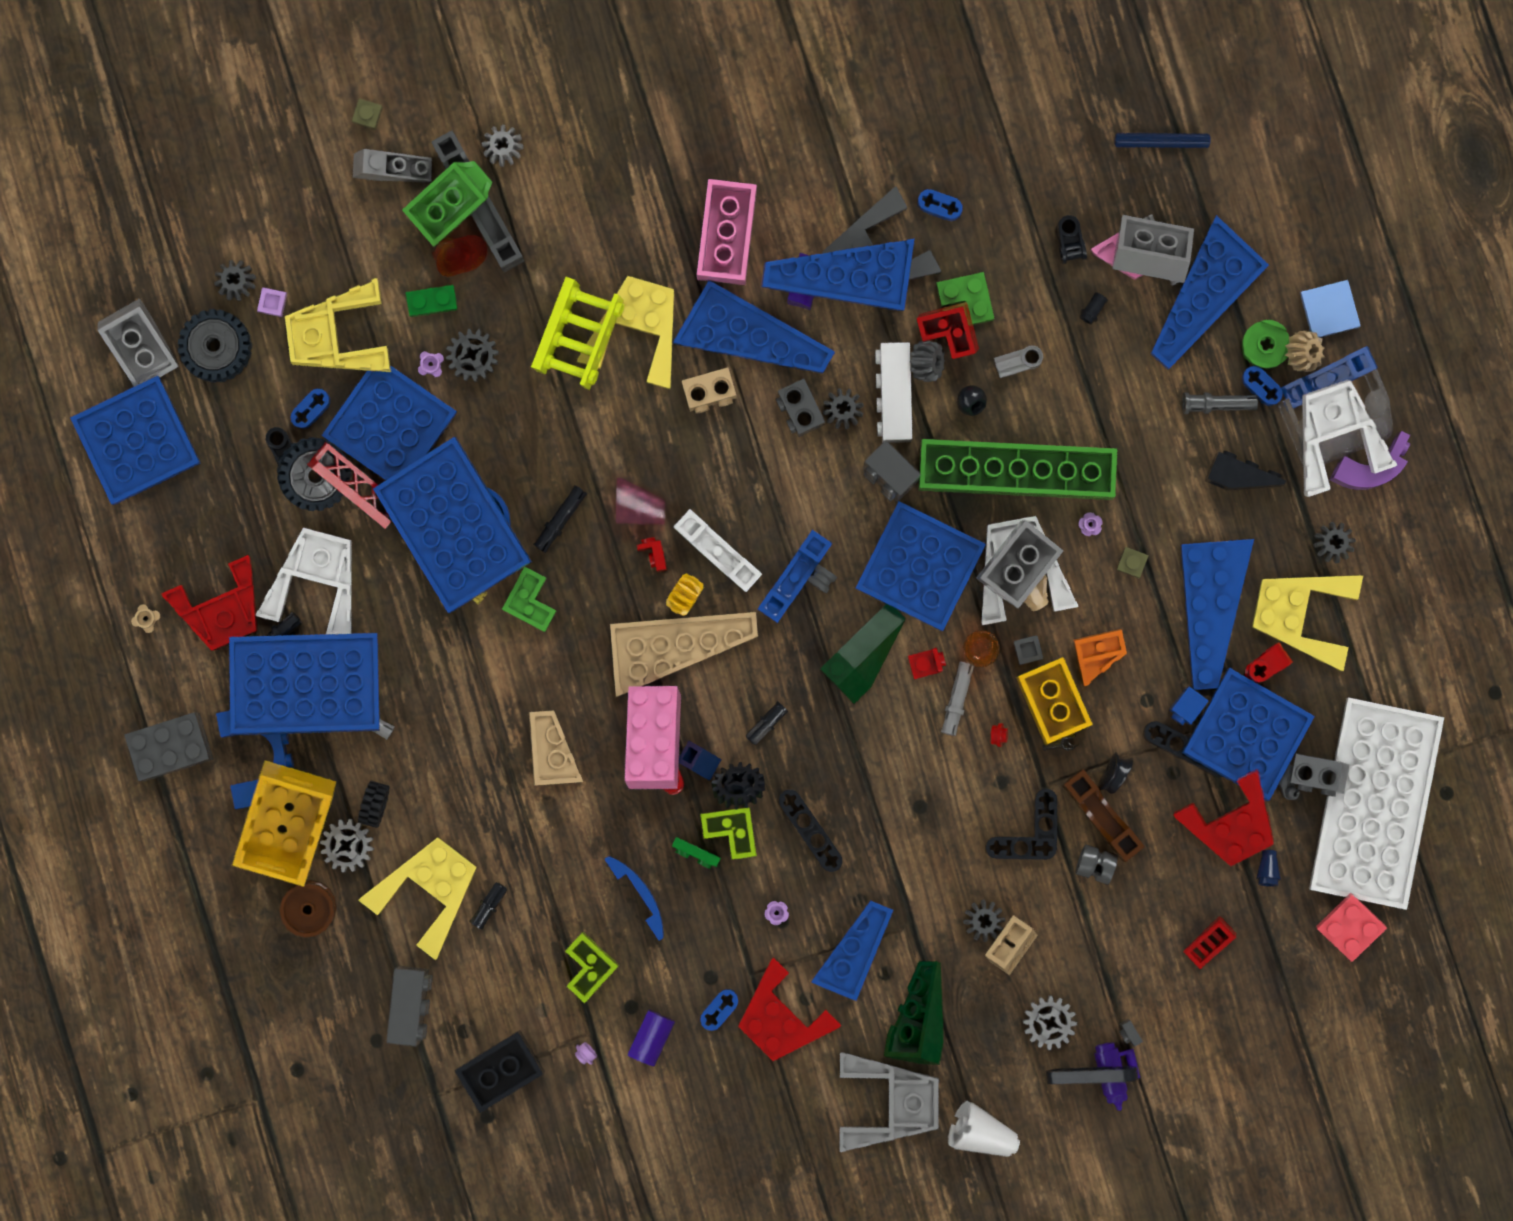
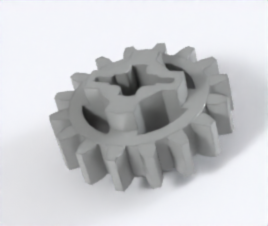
M349 819L347 825H345L343 820H339L338 827L331 824L329 826L332 831H324L323 834L327 837V840L320 841V844L325 845L326 849L320 852L321 854L328 855L325 860L326 863L334 862L332 869L341 866V872H346L347 867H350V870L354 872L356 871L357 864L361 868L365 866L362 861L363 859H371L367 852L374 850V847L369 846V842L374 839L372 837L367 838L366 834L370 830H361V823H357L354 826L353 819ZM350 829L357 833L347 836L342 830ZM333 837L336 840V847L334 850H332L331 848ZM344 840H355L350 845L351 851H340L344 846ZM363 841V850L360 855L358 846ZM348 856L352 862H343L338 858Z
M1048 996L1045 1002L1042 997H1039L1038 1005L1033 1002L1030 1003L1033 1008L1032 1011L1025 1010L1029 1019L1023 1020V1023L1029 1025V1027L1024 1032L1026 1034L1032 1033L1029 1040L1033 1042L1037 1039V1046L1039 1048L1045 1043L1048 1050H1051L1052 1044H1055L1059 1049L1061 1048L1060 1042L1062 1040L1069 1043L1066 1037L1068 1034H1075L1070 1029L1071 1026L1077 1025V1022L1071 1021V1018L1075 1016V1012H1068L1067 1010L1070 1005L1067 1003L1062 1006L1061 998L1053 1002V997ZM1051 1006L1048 1012L1043 1014L1038 1012L1044 1007ZM1060 1011L1065 1016L1066 1025L1061 1023L1059 1019ZM1053 1016V1021L1060 1027L1050 1026L1046 1029L1047 1025L1040 1018L1050 1019ZM1034 1021L1038 1022L1041 1029L1039 1035L1036 1033L1034 1029ZM1052 1033H1062L1054 1039H1048Z

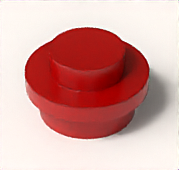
M998 723V725H992L991 744L1002 747L1003 743L1008 741V728H1004L1003 723Z

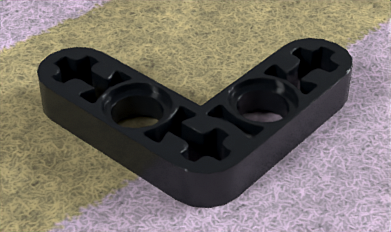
M1041 789L1035 795L1034 837H992L985 845L988 856L995 859L1047 860L1054 857L1057 851V795L1051 789ZM1045 792L1048 793V797L1053 799L1052 802L1048 803V810L1053 809V815L1048 813L1039 814V809L1044 810V803L1039 802V798L1043 797ZM1048 817L1052 820L1053 825L1049 831L1040 829L1039 821L1041 818ZM1011 840V856H1006L1007 850H1000L998 855H994V851L990 850V845H994L995 841H999V845L1008 846L1006 841ZM1018 841H1024L1027 844L1028 850L1026 854L1018 855L1015 853L1014 845ZM1031 841H1036L1034 846H1043L1044 842L1047 841L1048 846H1052V851H1048L1046 856L1043 855L1042 851H1034L1035 856H1031Z

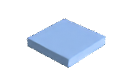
M1348 280L1300 293L1309 329L1317 333L1319 338L1361 326Z

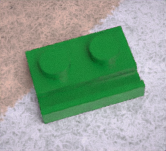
M676 837L672 844L673 847L677 848L675 853L685 858L692 855L698 858V864L708 869L711 866L717 867L721 857L679 837Z

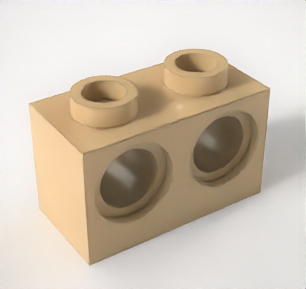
M728 367L682 380L690 411L695 410L696 414L710 410L709 406L719 404V407L730 405L733 403L732 399L737 398ZM718 383L727 384L728 391L725 394L715 392L714 388ZM696 389L703 390L705 397L701 401H695L691 397L692 392Z
M1013 915L985 956L992 964L1010 975L1038 935L1033 928Z

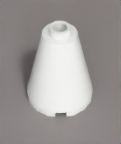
M965 1101L959 1107L955 1114V1117H958L956 1125L951 1124L949 1130V1146L958 1150L1007 1157L1017 1152L1020 1145L1017 1133L973 1102Z

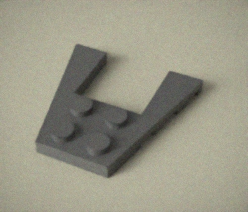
M894 187L823 250L822 254L873 246L866 230L908 208L898 188ZM929 250L911 260L909 280L941 273L940 267Z

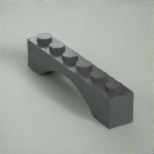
M453 130L431 141L446 169L454 162H470ZM488 196V199L471 215L504 273L523 263L524 258Z

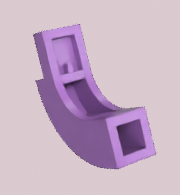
M1403 431L1397 433L1388 450L1392 459L1397 463L1396 467L1375 474L1371 473L1369 465L1360 464L1344 456L1340 458L1329 480L1340 486L1355 490L1375 488L1392 480L1403 470L1408 462L1399 456H1404L1410 446V443L1407 442L1410 435Z

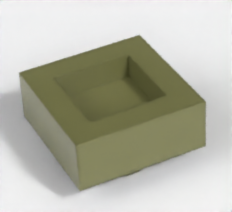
M359 98L352 122L376 130L383 106Z
M1125 547L1116 570L1139 579L1149 555Z

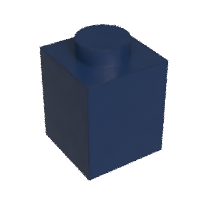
M688 741L679 757L680 764L709 781L722 760L691 741Z

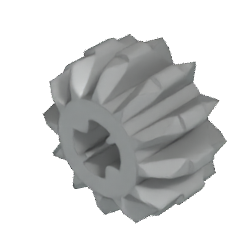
M501 125V131L499 132L495 126L492 127L493 135L485 133L484 136L488 141L482 142V147L487 149L484 152L485 157L491 156L490 162L492 164L496 163L499 159L500 167H504L505 160H508L510 165L514 164L511 157L514 156L519 159L521 155L516 150L523 149V144L518 143L522 139L521 135H514L515 129L513 127L507 132L505 125ZM506 141L507 148L502 147L499 150L498 143L504 144Z

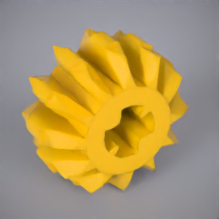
M687 573L682 575L668 596L666 605L676 614L687 615L701 594L703 583L693 575L691 576Z

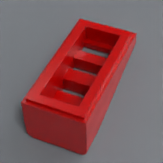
M1219 916L1183 952L1201 969L1236 938V932ZM1218 927L1227 935L1225 938L1216 930ZM1210 934L1219 941L1217 945L1208 937ZM1205 941L1212 950L1209 952L1201 942ZM1196 947L1204 954L1205 957L1203 959L1194 951Z

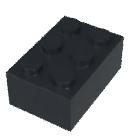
M521 1030L454 1070L479 1113L545 1073L544 1068Z

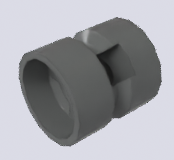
M1085 844L1081 851L1075 874L1085 878L1094 876L1095 881L1109 885L1116 868L1118 855L1108 851L1100 853L1098 848Z

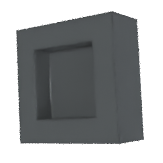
M1037 635L1013 641L1019 665L1044 659Z
M1129 1019L1120 1023L1122 1030L1119 1033L1126 1044L1130 1042L1135 1047L1143 1042Z

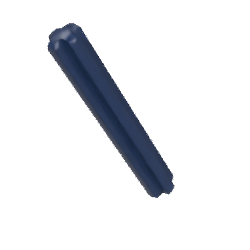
M1117 133L1114 138L1116 147L1208 148L1211 142L1209 134Z

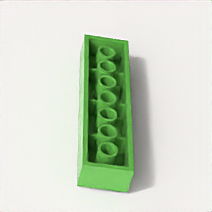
M922 439L920 442L919 473L921 476L919 478L918 491L1113 500L1116 493L1117 449Z

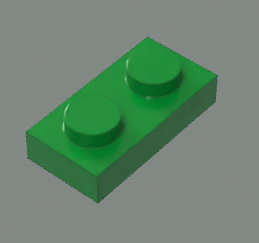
M454 285L406 292L410 317L458 310Z

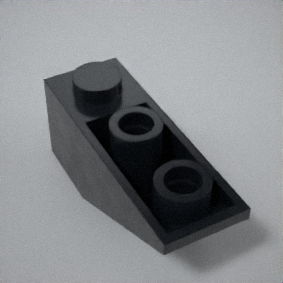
M1228 451L1218 452L1215 455L1204 480L1226 491L1281 487L1286 483V480L1281 479V474L1272 470H1268V472L1258 469V464L1248 460L1245 463L1236 459L1237 455Z

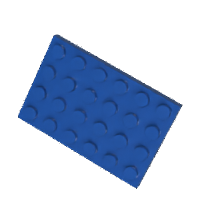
M456 437L451 438L373 488L448 613L457 610L532 562Z
M377 633L229 637L231 735L380 731Z

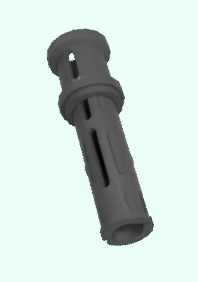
M1184 392L1182 396L1183 414H1188L1189 412L1209 414L1211 411L1216 410L1256 411L1258 407L1257 395L1212 396L1209 392H1204L1203 395H1189L1188 392Z

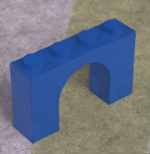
M230 711L216 713L220 736L222 738L236 736L230 734ZM261 734L272 745L274 751L273 763L294 768L292 754H288L286 744H289L288 734ZM259 779L230 785L235 809H244L251 806Z

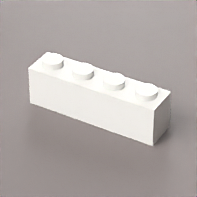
M881 343L880 350L875 351L876 364H880L881 374H876V388H881V398H877V412H881L882 422H877V436L882 437V443L885 440L888 443L911 442L910 343Z

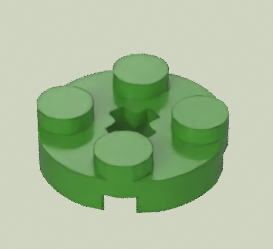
M1263 320L1249 327L1242 339L1244 358L1253 366L1260 367L1261 369L1276 368L1288 358L1285 356L1288 353L1285 345L1289 344V334L1286 332V328L1273 320ZM1266 338L1270 339V344L1273 345V348H1268L1267 351L1263 350V346L1260 345V342L1265 341Z

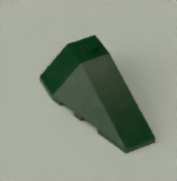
M886 604L820 668V671L855 704L872 687L906 618L897 609Z
M919 961L907 987L909 993L904 1005L900 1003L897 1010L900 1012L895 1025L890 1026L884 1057L918 1064L940 1065L944 1042L941 962Z

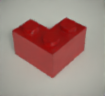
M967 302L920 313L916 318L922 341L946 336L952 359L975 354L978 351L979 345Z

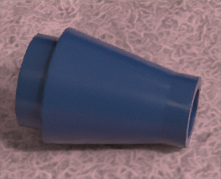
M1262 850V857L1256 877L1258 885L1267 887L1278 886V881L1281 878L1277 851Z

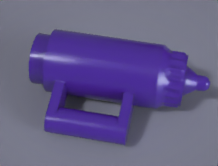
M1114 1042L1095 1046L1096 1052L1094 1056L1097 1067L1122 1066L1120 1056L1125 1055L1127 1066H1136L1138 1078H1140L1134 1048L1119 1051L1118 1048H1115ZM1126 1082L1101 1083L1103 1095L1106 1097L1107 1103H1113L1116 1109L1121 1111L1123 1101L1128 1098Z

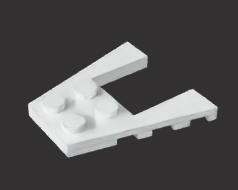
M1350 380L1302 395L1305 496L1310 497L1330 490L1319 442L1360 429L1371 473L1376 474L1397 466V463L1388 452L1386 443L1379 436L1375 423L1369 418L1365 405Z
M1036 516L987 525L985 566L1020 521L1026 520L1044 534ZM1056 560L1046 573L1053 612L1077 608L1078 604ZM984 585L981 624L987 625L1006 621L1002 598Z
M303 528L256 616L281 622L292 576H297L338 587L326 634H351L352 540Z

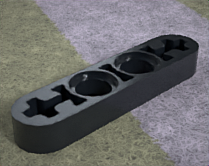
M1157 721L1150 722L1144 727L1143 736L1149 743L1214 777H1223L1182 753L1190 739L1189 737ZM1159 727L1158 732L1162 735H1166L1167 731L1171 733L1166 738L1165 745L1161 744L1164 739L1158 736L1154 739L1151 738L1149 728ZM1173 737H1179L1183 741L1181 750L1175 751L1171 749L1170 740Z
M794 790L784 791L779 797V804L816 859L826 871L835 872L839 870L842 866L841 854L801 796ZM786 794L790 796L795 795L797 798L794 801L796 806L799 807L802 804L804 807L803 810L796 812L793 817L789 814V812L794 811L792 807L783 804L786 800L784 797ZM802 813L808 814L811 818V823L806 828L799 827L797 824V817ZM814 834L824 836L825 843L822 847L815 848L811 845L810 839ZM828 845L832 847L831 850H828L829 854L832 857L835 855L838 857V860H836L837 866L834 868L831 865L828 867L825 865L827 858L824 854L821 857L817 854V852L823 851Z
M1136 1066L1058 1068L1046 1070L1047 1084L1131 1082L1138 1080V1072Z

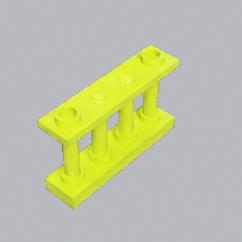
M565 277L531 367L545 375L548 369L553 368L582 378L580 385L590 390L591 385H594L598 379L599 372L597 369L617 317H621L624 311V300L615 293L612 301L580 291V285L574 279ZM578 300L607 310L603 324L572 314L570 310L573 302ZM571 323L599 333L594 347L564 337L562 331L565 324ZM561 345L589 355L590 358L586 369L555 359L553 354L556 347Z

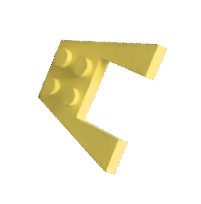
M627 276L617 293L624 300L625 306L621 317H617L615 324L660 337L647 383L670 389L674 289ZM607 311L601 319L600 324H603ZM594 332L587 345L594 347L599 333ZM606 346V349H605L604 354H603V356H602V359H601V362H600V364H599L598 369H601V366H602V363H603V360H604V356H605V353H606V350H607V346ZM581 353L577 363L587 365L590 356Z
M377 278L361 287L358 285L351 288L347 293L327 298V301L316 306L313 304L285 316L292 365L391 372L387 346L341 354L339 352L334 312L382 304Z
M1363 576L1262 579L1252 628L1278 641H1282L1292 646V648L1300 652L1302 651L1339 671H1344L1349 647L1301 637L1310 590L1358 600Z
M438 837L363 895L358 901L379 915L408 877L446 906L417 944L420 949L437 960L477 867Z

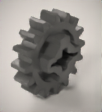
M468 329L465 336L462 332H458L460 338L458 340L455 338L451 339L454 346H447V350L451 352V355L446 356V360L453 362L448 367L450 370L457 369L455 376L459 377L463 374L464 381L466 382L469 380V377H472L474 382H477L480 375L483 379H487L485 373L487 371L490 373L494 372L491 365H498V361L494 359V356L499 355V351L492 350L496 346L495 341L488 342L490 335L486 334L482 337L481 330L479 329L476 334H473L471 329ZM469 340H477L483 344L474 345ZM462 345V353L457 358V351L459 347ZM472 350L474 353H477V359L474 361H472L471 358H468V352ZM488 353V360L483 366V358ZM471 366L476 371H467L462 367Z

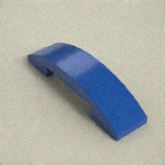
M1368 346L1320 370L1281 387L1292 410L1302 405V395L1345 380L1352 382L1378 367Z
M812 530L757 610L778 623L832 543Z
M611 856L606 857L605 861L617 879L626 874L653 915L645 921L657 939L661 940L664 937L663 921L657 902L650 889L639 875L626 864Z

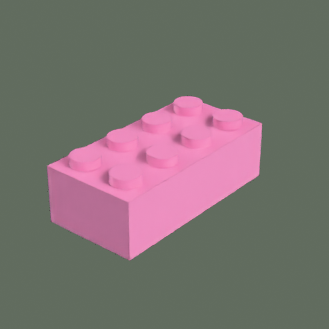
M708 179L697 280H710L738 285L746 284L757 185Z
M635 686L628 688L625 782L629 789H678L681 694L677 686Z

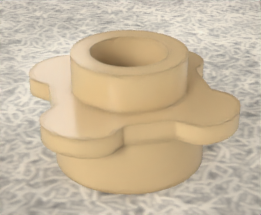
M140 605L135 617L131 620L132 625L143 628L146 633H151L154 630L155 622L160 619V613L148 609L147 605ZM145 616L148 617L147 621H144Z

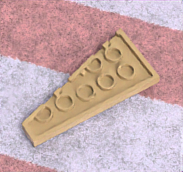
M756 612L610 624L616 697L628 693L629 687L644 686L758 637Z

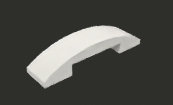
M691 509L674 526L686 540L745 592L762 575L761 572L736 552Z

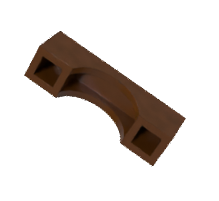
M1084 769L1078 771L1062 784L1122 862H1127L1145 847L1131 828L1109 805Z

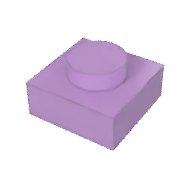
M262 287L257 311L282 317L287 293Z

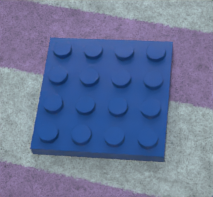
M391 365V372L367 371L321 435L384 480L391 478L428 454L458 413Z
M159 376L70 418L113 506L201 464Z
M898 501L855 589L943 632L986 544Z
M1228 668L1182 753L1239 785L1237 782L1238 778L1258 769L1265 797L1264 800L1268 802L1315 716L1233 669Z

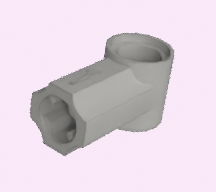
M1028 346L1025 349L994 358L999 377L1003 378L1029 369L1038 368L1042 363L1043 353L1037 346ZM1030 351L1036 352L1039 360L1034 364L1028 363L1025 359L1026 353Z

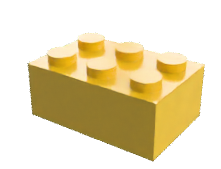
M1063 657L1016 677L1045 745L1093 725Z

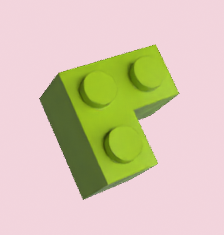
M750 807L701 814L704 839L729 835L732 860L756 856Z
M584 932L565 951L583 967L567 987L585 1003L619 966L615 960Z

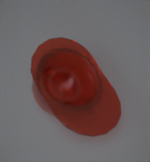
M476 235L460 238L450 237L439 242L435 251L432 252V257L436 260V266L440 274L451 277L478 268L484 262L488 248L486 242Z

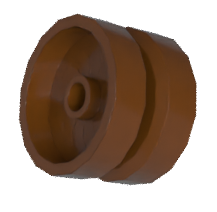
M306 880L304 886L296 884L288 890L281 901V920L286 929L294 935L305 938L317 936L324 932L335 918L337 910L336 897L328 886L319 881ZM306 905L312 907V912H305L304 908Z

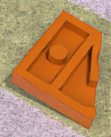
M1122 629L1073 640L1084 686H1088L1099 674L1104 673L1115 661L1120 660L1127 654Z

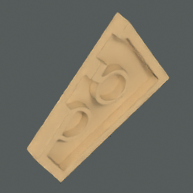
M529 712L534 786L583 782L555 712Z

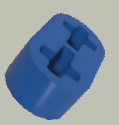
M929 189L921 192L918 197V207L927 214L947 221H954L962 213V203L954 197ZM928 195L932 196V201L939 203V206L930 204L929 207H926L925 201L922 198L927 199ZM951 203L955 204V209L958 212H953L952 215L947 214L948 210L941 207V205L949 207Z
M1251 366L1242 374L1243 384L1254 395H1257V398L1263 404L1273 406L1280 402L1283 395L1282 389L1263 369ZM1249 372L1251 374L1258 373L1257 380L1262 384L1261 386L1255 381L1252 383L1248 381L1250 378ZM1263 387H1265L1269 391L1274 389L1276 391L1274 395L1276 397V400H1274L1273 398L1268 400L1266 398L1267 392L1263 389Z
M322 389L312 390L292 411L290 418L294 426L299 429L309 428L330 406L331 400L328 393ZM324 395L322 400L325 403L322 406L317 404L312 409L311 406L315 403L314 396L320 397ZM309 409L310 412L306 415L308 421L306 423L301 421L298 424L299 418L297 414H305Z
M731 989L722 990L703 1011L700 1020L701 1025L710 1031L718 1029L737 1007V994ZM731 994L734 1004L732 1006L726 1005L721 1010L719 1008L723 1002L721 996H729ZM718 1010L720 1012L716 1017L718 1023L716 1025L713 1023L707 1025L705 1015L707 1013L712 1015Z

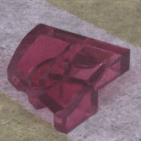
M617 478L616 524L665 525V500L623 478Z

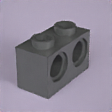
M801 379L778 390L779 397L776 398V402L781 412L786 410L789 417L786 422L792 434L796 432L798 437L825 425V420L805 379ZM792 392L798 393L801 397L800 402L797 404L789 403L787 400L788 394ZM801 414H807L811 417L812 421L809 425L802 426L798 423L797 418Z
M1296 754L1290 783L1298 785L1297 790L1312 792L1313 788L1321 789V794L1335 797L1336 792L1342 794L1345 792L1350 765L1343 762ZM1311 768L1312 776L1309 780H1305L1303 777L1304 771ZM1334 772L1336 780L1333 784L1329 785L1327 783V776Z

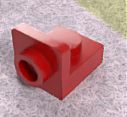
M655 537L641 540L642 544L637 545L639 552L650 549L653 551V553H649L651 568L656 567L657 572L668 571L661 540L656 541Z
M937 648L907 656L914 680L943 672L942 667L946 666L943 652L938 653Z

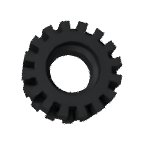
M369 781L360 806L358 823L375 828L379 827L388 801L389 785Z

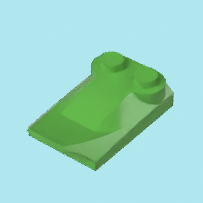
M475 161L454 162L402 211L432 246L435 247L441 241L448 238L453 230L488 199L492 181Z

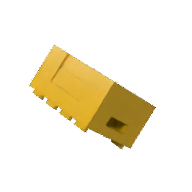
M265 760L232 866L304 886L333 797L336 781ZM292 803L294 809L291 811L287 810L285 804ZM280 825L286 826L287 831L285 833L278 831Z

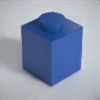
M1188 686L1169 709L1173 713L1171 718L1182 726L1184 723L1191 725L1209 701Z

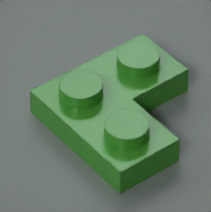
M984 272L936 283L941 307L967 302L973 325L994 320Z
M524 567L502 610L546 633L557 611L537 601L536 598L547 578Z

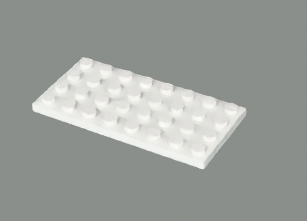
M1346 698L1334 761L1350 765L1344 794L1336 792L1335 797L1327 796L1309 890L1347 897L1352 893L1362 901L1407 910L1444 717ZM1334 772L1331 774L1329 785L1333 784L1336 780Z

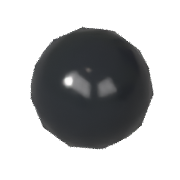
M969 385L962 388L957 394L956 403L962 413L975 416L985 409L987 397L981 388Z

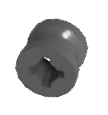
M817 564L814 575L809 576L807 581L827 594L831 582H835L838 577Z

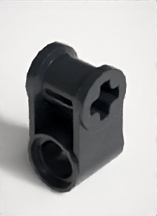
M1072 215L1064 216L1056 226L1062 264H1067V261L1080 258L1087 260V252L1079 220ZM1070 222L1074 226V232L1065 233L1062 229V223Z
M274 427L267 432L265 440L279 466L280 457L284 455L283 452L289 449L290 445L294 442L285 430ZM278 432L282 433L284 436L283 443L274 445L272 442L273 435Z

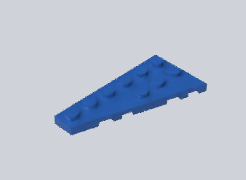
M1217 215L1150 353L1167 370L1269 266Z
M914 239L765 262L761 287L904 311Z
M710 280L707 282L673 341L675 345L821 374L824 373L835 354V351Z
M1254 539L1180 545L1191 678L1194 690L1215 689L1219 686Z

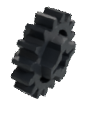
M739 762L738 767H734L731 763L729 764V769L722 767L720 768L721 774L715 773L714 775L715 780L712 781L713 796L717 798L719 804L725 802L726 808H729L731 805L735 806V810H738L740 805L748 808V803L750 802L757 804L756 797H763L762 791H765L764 775L760 774L758 767L752 770L751 764L743 767L742 762Z

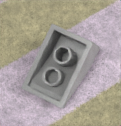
M141 299L132 302L98 322V332L134 387L156 376L161 377L179 367Z

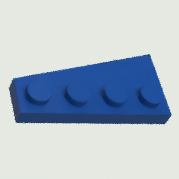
M870 900L812 979L811 983L857 1001L893 909Z

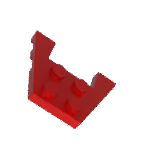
M249 555L228 564L238 585L237 588L195 607H192L183 585L161 593L162 597L185 620L211 651L228 645L229 637H246L258 631L252 563Z
M1258 769L1237 780L1249 801L1246 804L1209 823L1204 821L1194 802L1173 814L1181 824L1230 866L1274 845V837Z
M774 957L771 959L738 1025L772 1061L841 1026L825 1009L807 1027L772 992L789 974Z

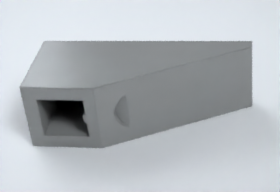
M362 149L354 153L353 178L375 181L431 182L432 158Z

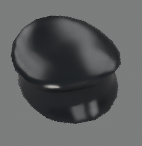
M1115 752L1097 786L1099 790H1106L1110 794L1115 793L1127 778L1133 765V758L1123 759Z

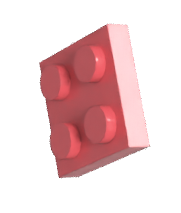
M1352 893L1316 926L1351 962L1387 929L1386 925Z

